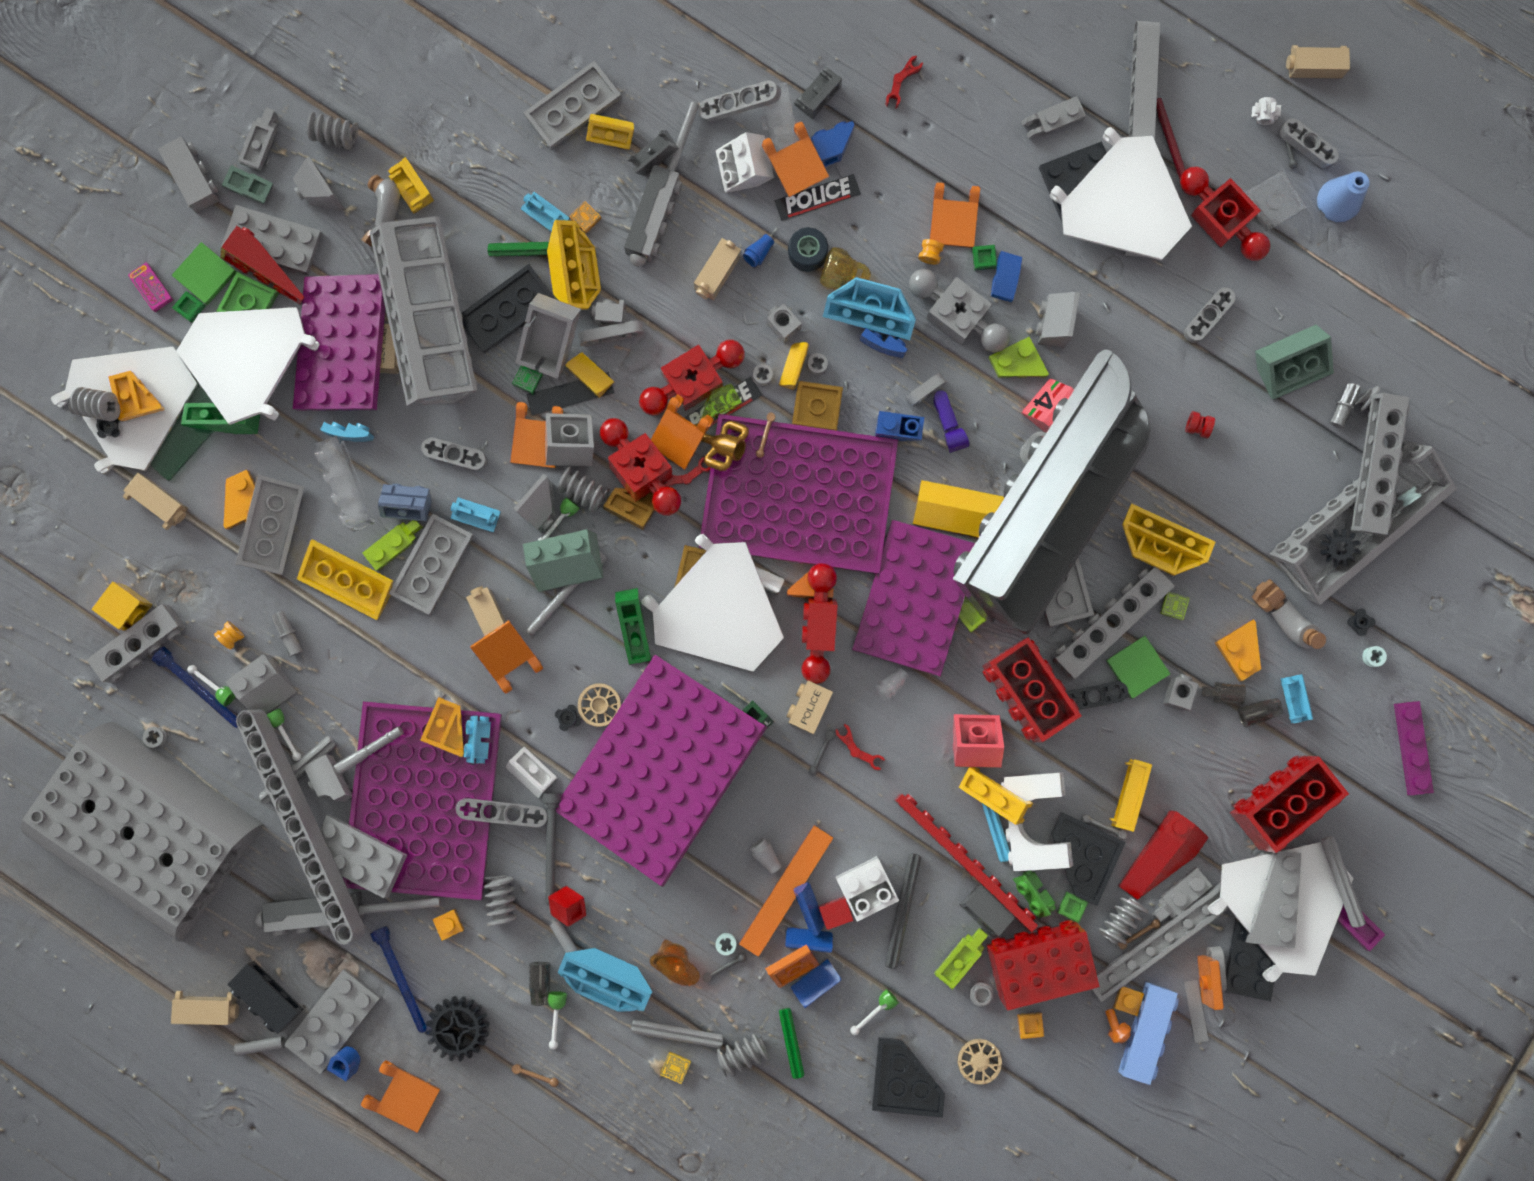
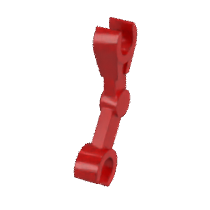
M912 56L904 69L894 75L891 93L886 97L885 104L887 107L890 99L897 101L895 109L899 107L901 100L899 90L903 80L921 71L923 62L917 67L912 65L916 61L917 56Z
M702 457L698 462V466L689 473L678 476L673 475L666 484L662 485L664 487H671L676 484L689 485L701 473L710 472V467L703 468L701 466L705 461V457Z
M843 724L847 729L845 736H841L839 731L835 729L836 736L847 745L852 757H857L870 763V766L875 770H881V768L874 766L873 761L875 758L885 761L884 757L881 755L872 756L857 748L848 725Z

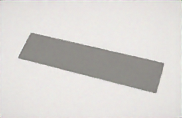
M1198 980L1184 982L1195 1043L1209 1041Z

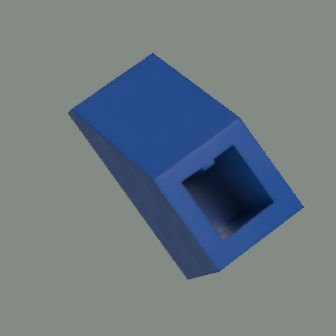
M845 121L840 122L834 128L827 131L825 129L819 130L811 137V141L824 167L842 160L853 135V121L848 123Z
M879 411L875 436L898 439V441L922 440L925 417Z

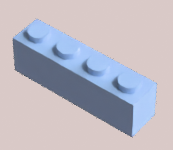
M1145 981L1142 991L1144 996L1138 1016L1134 1017L1130 1031L1131 1036L1127 1040L1118 1072L1124 1077L1151 1085V1081L1155 1080L1158 1073V1066L1156 1065L1158 1058L1162 1057L1164 1053V1038L1171 1030L1172 1021L1170 1018L1172 1012H1175L1178 1007L1179 998H1177L1178 993L1173 990Z

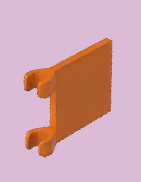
M798 122L794 125V132L799 141L776 152L770 138L762 141V147L789 198L829 178L803 122Z
M936 183L934 187L930 239L947 246L974 247L980 187L972 186L969 193V202L944 200L945 185L944 183Z
M677 394L670 399L651 441L661 454L685 470L714 419L706 415L705 418L700 419L698 426L679 415L677 411L682 405L684 398Z
M518 402L516 405V420L510 463L556 468V465H546L545 421L526 419L528 406L524 402ZM554 406L552 413L563 414V409Z
M509 620L470 646L505 694L512 690L511 684L505 675L524 662L528 661L535 673L543 669L540 660Z
M385 1060L381 1064L379 1071L384 1075L393 1077L381 1102L367 1094L363 1098L361 1106L418 1133L440 1088Z

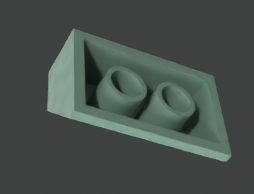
M1317 325L1255 351L1257 370L1273 400L1334 373L1331 336Z
M588 529L523 544L526 567L538 592L604 578L597 534Z

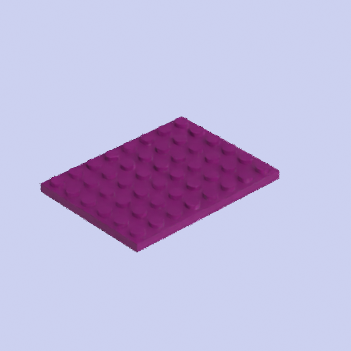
M724 414L718 415L716 435H720L721 429L727 421H735L746 425L749 428V435L745 439L746 449L744 455L739 461L733 460L730 468L726 471L710 468L701 534H704L713 544L746 542L751 556L810 565L825 563L833 568L880 574L898 439L772 422L763 450L764 456L758 458L756 451L760 447L767 421ZM729 429L727 435H732L735 437H738L741 434L731 429ZM718 453L712 457L721 462L726 460V457Z
M654 655L562 794L559 807L556 808V812L651 880L664 887L767 727L660 657Z
M363 701L357 751L398 726L403 730L404 734L356 765L349 825L407 854L391 892L483 900L491 823L461 819L456 813V805L463 798L493 801L502 714L461 710L463 751L465 744H468L469 734H466L467 720H470V716H478V721L480 716L489 717V722H491L490 737L481 738V742L489 743L488 759H485V764L476 763V758H474V763L466 762L464 754L460 757L420 741L434 708ZM466 802L465 806L460 807V810L464 812L465 816L470 811L476 812L475 817L479 818V808L482 803H477V808L469 806V802ZM487 805L484 808L483 814L486 818H491L493 805ZM343 877L347 888L367 890Z

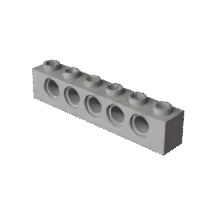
M1387 393L1372 395L1351 531L1374 535H1388V530L1392 525L1391 511L1395 504V485L1399 480L1398 466L1403 455L1401 447L1406 435L1405 422L1410 410L1408 404L1409 397ZM1388 414H1389L1390 417H1391V423H1390V424H1389L1388 421H1387V416H1388ZM1385 437L1388 441L1387 447L1384 445L1383 442ZM1381 460L1384 462L1383 470L1380 467ZM1377 483L1381 486L1380 492L1376 489ZM1374 505L1377 508L1376 515L1373 514Z
M1144 568L1137 575L1138 581L1134 584L1128 583L1120 591L1122 595L1117 600L1112 598L1104 606L1106 610L1101 615L1096 613L1087 621L1089 626L1084 631L1080 628L1071 636L1073 641L1068 646L1063 644L1054 652L1056 657L1052 661L1070 680L1076 679L1175 587L1158 568ZM1141 585L1148 587L1149 595L1147 597L1141 594ZM1125 600L1132 603L1133 610L1131 612H1127L1124 609L1123 604ZM1109 615L1116 619V626L1114 628L1107 624V617ZM1092 631L1099 633L1100 640L1098 643L1091 641L1090 634ZM1076 646L1081 647L1083 650V657L1081 659L1074 656L1073 650Z

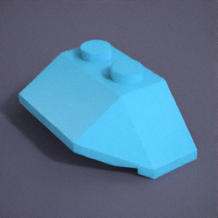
M858 277L828 295L823 313L825 318L910 340L916 321L901 289Z
M596 948L565 953L558 970V974L564 977L575 993L618 1012L644 1011L652 993L638 967Z

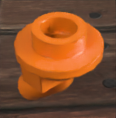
M1114 1009L1106 1010L1105 1013L1111 1027L1108 1035L1114 1043H1124L1131 1036V1027L1125 1022L1119 1024Z

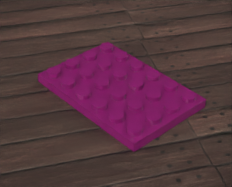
M379 274L304 277V300L302 301L301 321L305 335L313 336L320 345L316 351L302 344L298 349L292 409L297 411L377 410L386 309Z
M892 520L883 548L880 574H875L852 650L941 677L965 598V594L953 580L955 576L954 566L958 557L965 551L970 552L975 543Z

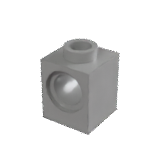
M782 304L780 307L775 306L768 312L767 325L783 343H786L801 330L802 323L785 304ZM779 318H786L789 323L786 326H780L776 321Z
M1179 674L1178 677H1171L1163 704L1184 711L1191 710L1198 683L1192 682V677ZM1179 685L1183 686L1186 690L1183 698L1177 694Z

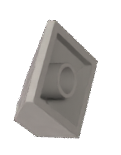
M310 157L306 158L293 177V181L297 185L294 190L301 200L305 198L313 206L337 211L344 210V207L321 171Z
M545 474L538 479L513 508L540 533L543 529L546 531L554 523L553 518L555 517L553 483Z

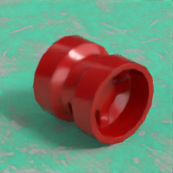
M1192 411L1187 420L1185 432L1189 434L1197 433L1200 437L1208 439L1215 425V417H1204L1199 412Z

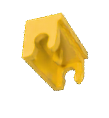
M406 157L388 170L390 173L389 178L398 186L401 196L413 214L434 201Z

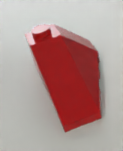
M236 225L221 247L220 258L245 274L249 271L252 272L257 280L264 285L273 284L274 290L301 305L304 296L262 244L254 237L255 234L246 227L241 229Z
M1169 810L1118 887L1135 899H1140L1196 857L1209 837L1177 811Z

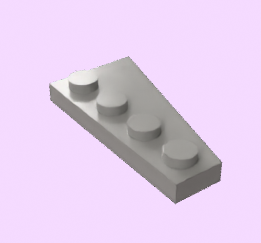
M1288 851L1274 853L1266 877L1267 882L1264 891L1260 895V904L1252 920V929L1246 939L1247 943L1295 948L1301 853Z

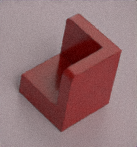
M568 886L548 896L551 915L569 927L586 916L584 897Z
M845 896L819 905L822 918L828 930L853 921Z

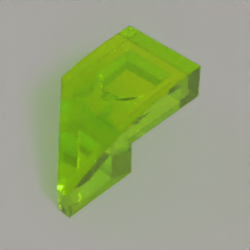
M732 383L710 393L700 419L705 418L706 415L716 418L720 413L733 409L742 403Z

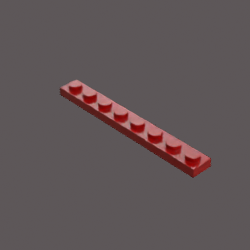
M899 794L894 799L971 876L1008 909L1028 931L1033 932L1038 925L1034 922L1036 917L1027 908L1022 910L1017 905L1019 900L1010 892L1005 894L1000 889L1002 884L993 875L989 878L983 872L985 867L976 859L971 861L966 856L968 851L960 843L955 845L949 839L951 834L942 826L938 829L932 823L935 819L926 810L921 812L916 807L918 803L909 794L906 796Z

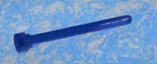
M162 647L153 655L151 660L155 664L164 668L167 667L233 727L238 728L236 723L237 716L220 704L210 692L173 660L174 657L171 656V651L166 647Z
M386 925L371 932V939L373 942L376 941L377 945H380L416 1028L420 1033H424L427 1030V1026L388 941L390 940L389 935L391 933Z

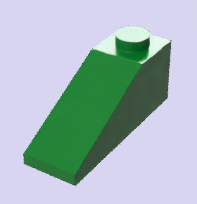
M184 403L181 425L231 434H258L260 414L230 425L214 403Z
M638 588L615 592V604L629 665L651 661Z

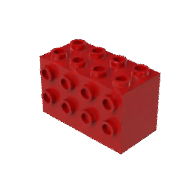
M1027 637L982 665L984 668L982 673L989 683L993 682L997 690L995 693L1001 702L1006 701L1010 707L1008 712L1015 722L1019 721L1023 729H1021L1024 737L1028 741L1032 740L1033 743L1044 742L1082 715L1079 713V708L1072 698L1070 699L1065 692L1066 688L1063 683L1052 673L1053 669L1050 664L1040 655V650L1036 643Z
M1294 756L1286 763L1288 766L1284 770L1275 771L1269 776V782L1264 786L1263 784L1258 785L1251 791L1252 795L1246 800L1243 798L1233 805L1235 809L1230 812L1231 816L1259 850L1273 853L1280 852L1290 841L1303 834L1310 825L1319 821L1326 812L1339 805L1349 795L1319 756Z
M1067 920L1060 922L1057 927L1043 926L1037 928V932L1030 934L1028 932H1019L1014 934V938L1006 940L1004 937L996 938L991 941L992 943L986 944L998 996L1007 1011L1100 987L1087 933L1077 922Z

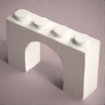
M1063 772L1004 777V782L1001 783V786L1025 801L1066 795ZM1008 820L1009 828L1006 829L1007 842L1011 843V852L1008 854L1010 866H1013V871L1059 869L1073 866L1071 842L1050 844L1036 842L1027 835L1023 824L1015 825Z

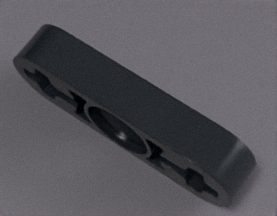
M1119 681L1066 692L1069 698L1070 694H1072L1073 698L1082 697L1080 692H1084L1083 698L1086 706H1083V701L1076 702L1079 710L1122 702L1128 696L1127 686ZM1115 685H1117L1118 689H1122L1123 693L1119 694L1118 699L1116 695L1107 696L1109 701H1105L1106 694L1103 687H1106V692L1115 690ZM1091 690H1097L1100 693L1101 698L1099 702L1092 703L1089 700L1088 694Z

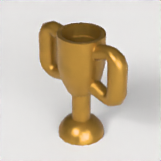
M727 421L723 425L720 435L711 436L705 433L701 442L707 443L712 447L705 456V464L710 468L726 471L730 468L733 460L739 461L746 449L745 439L749 435V428L735 421ZM729 429L741 433L738 437L727 435ZM718 453L726 457V460L721 462L712 457Z

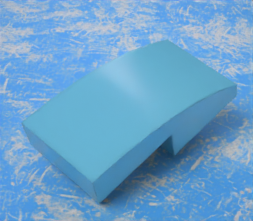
M324 422L320 429L326 435L346 441L366 442L373 441L374 436L369 433L370 428L360 423H357L356 426L348 423L345 429L344 426L332 422L330 425Z

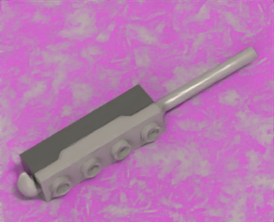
M696 102L690 103L676 142L679 149L671 155L667 169L657 165L652 167L624 246L625 253L630 255V261L634 266L640 267L647 261L651 262L653 256L657 257L659 253L660 243L658 241L660 236H664L668 226V223H666L667 216L672 215L675 207V202H673L675 194L679 195L682 187L679 173L675 172L699 107V104Z
M362 892L349 893L362 921L364 920V914L441 906L440 898L363 905ZM316 897L266 902L262 904V911H259L255 916L256 925L264 928V932H272V936L287 934V930L295 929L296 933L310 932V927H319V931L331 930Z

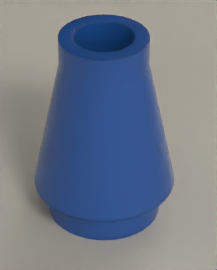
M764 234L762 238L744 250L743 259L752 267L761 265L770 248L774 245V240L769 235Z

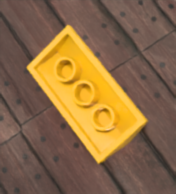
M921 480L912 525L979 538V527L982 520L988 513H995L1004 497Z
M313 539L310 540L297 576V580L375 620L379 619L391 597L389 592L393 586V580Z

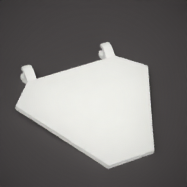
M1109 127L1104 132L1102 138L1107 143L1113 145V147L1068 196L1059 186H1055L1050 193V198L1061 204L1063 235L1162 260L1192 225L1153 136L1121 138L1112 127Z
M297 307L199 313L176 352L226 421L231 425L258 414H262L271 420H276L279 413L272 406L266 405L301 344L314 351L318 349L320 344L313 336L305 335L299 310Z
M174 347L72 360L65 391L51 397L54 405L64 407L68 404L72 392L78 387L112 392L108 376L132 371L164 407V411L120 421L118 429L121 433L116 438L112 436L100 438L97 435V419L82 416L108 456L94 464L98 472L107 473L114 465L146 471L183 411L184 403L189 401L198 386V382Z
M700 534L695 539V542L705 549L706 552L660 605L651 595H646L641 601L646 608L653 612L655 644L754 671L784 638L746 542L713 544L704 534Z
M1321 842L1283 850L1301 853L1295 948L1259 944L1275 964L1262 974L1267 981H1276L1282 972L1315 976L1343 907V901ZM1274 853L1222 864L1220 898L1208 906L1210 913L1219 915L1228 907L1250 934L1253 925L1252 920L1260 904V895L1264 891L1267 882L1266 877ZM1347 871L1348 876H1349V879H1350L1351 884H1352V881H1353L1354 878H1353V877L1350 875V873Z

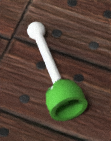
M565 497L560 505L561 515L546 534L538 540L547 539L565 516L575 515L580 507Z
M190 665L187 668L188 673L195 674L216 691V699L224 707L233 702L236 696L228 686L219 688L197 671L195 665Z
M279 708L267 714L272 727L279 729L292 752V759L294 761L300 760L301 754L296 752L282 727L285 719L282 710Z
M888 989L879 996V1006L857 1026L851 1027L850 1032L852 1035H858L860 1029L882 1009L891 1010L899 1004L897 998Z
M551 991L548 993V1004L554 1009L552 1039L549 1042V1048L552 1050L558 1047V1042L556 1041L558 1012L565 1006L567 1001V993L561 991Z

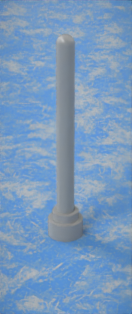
M599 551L601 564L603 565L608 558ZM579 584L565 586L527 628V633L534 635Z

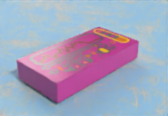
M147 262L128 274L152 311L157 312L174 300Z

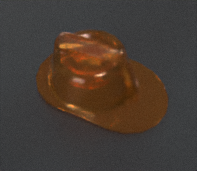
M664 940L658 952L650 957L649 962L651 966L674 983L690 986L696 984L700 979L699 971L689 962L686 948L680 944Z

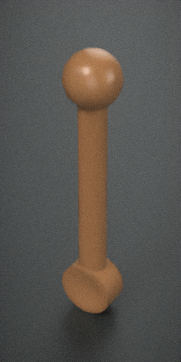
M772 412L768 413L766 417L765 431L760 447L756 451L758 458L764 456L763 450L771 423L775 421V414Z
M1157 919L1153 920L1151 925L1126 939V944L1118 943L1119 947L1123 950L1126 949L1127 944L1153 928H1159L1160 921Z
M515 1064L512 1067L514 1074L522 1073L550 1083L552 1087H557L559 1084L557 1078L550 1079L523 1069L520 1064Z

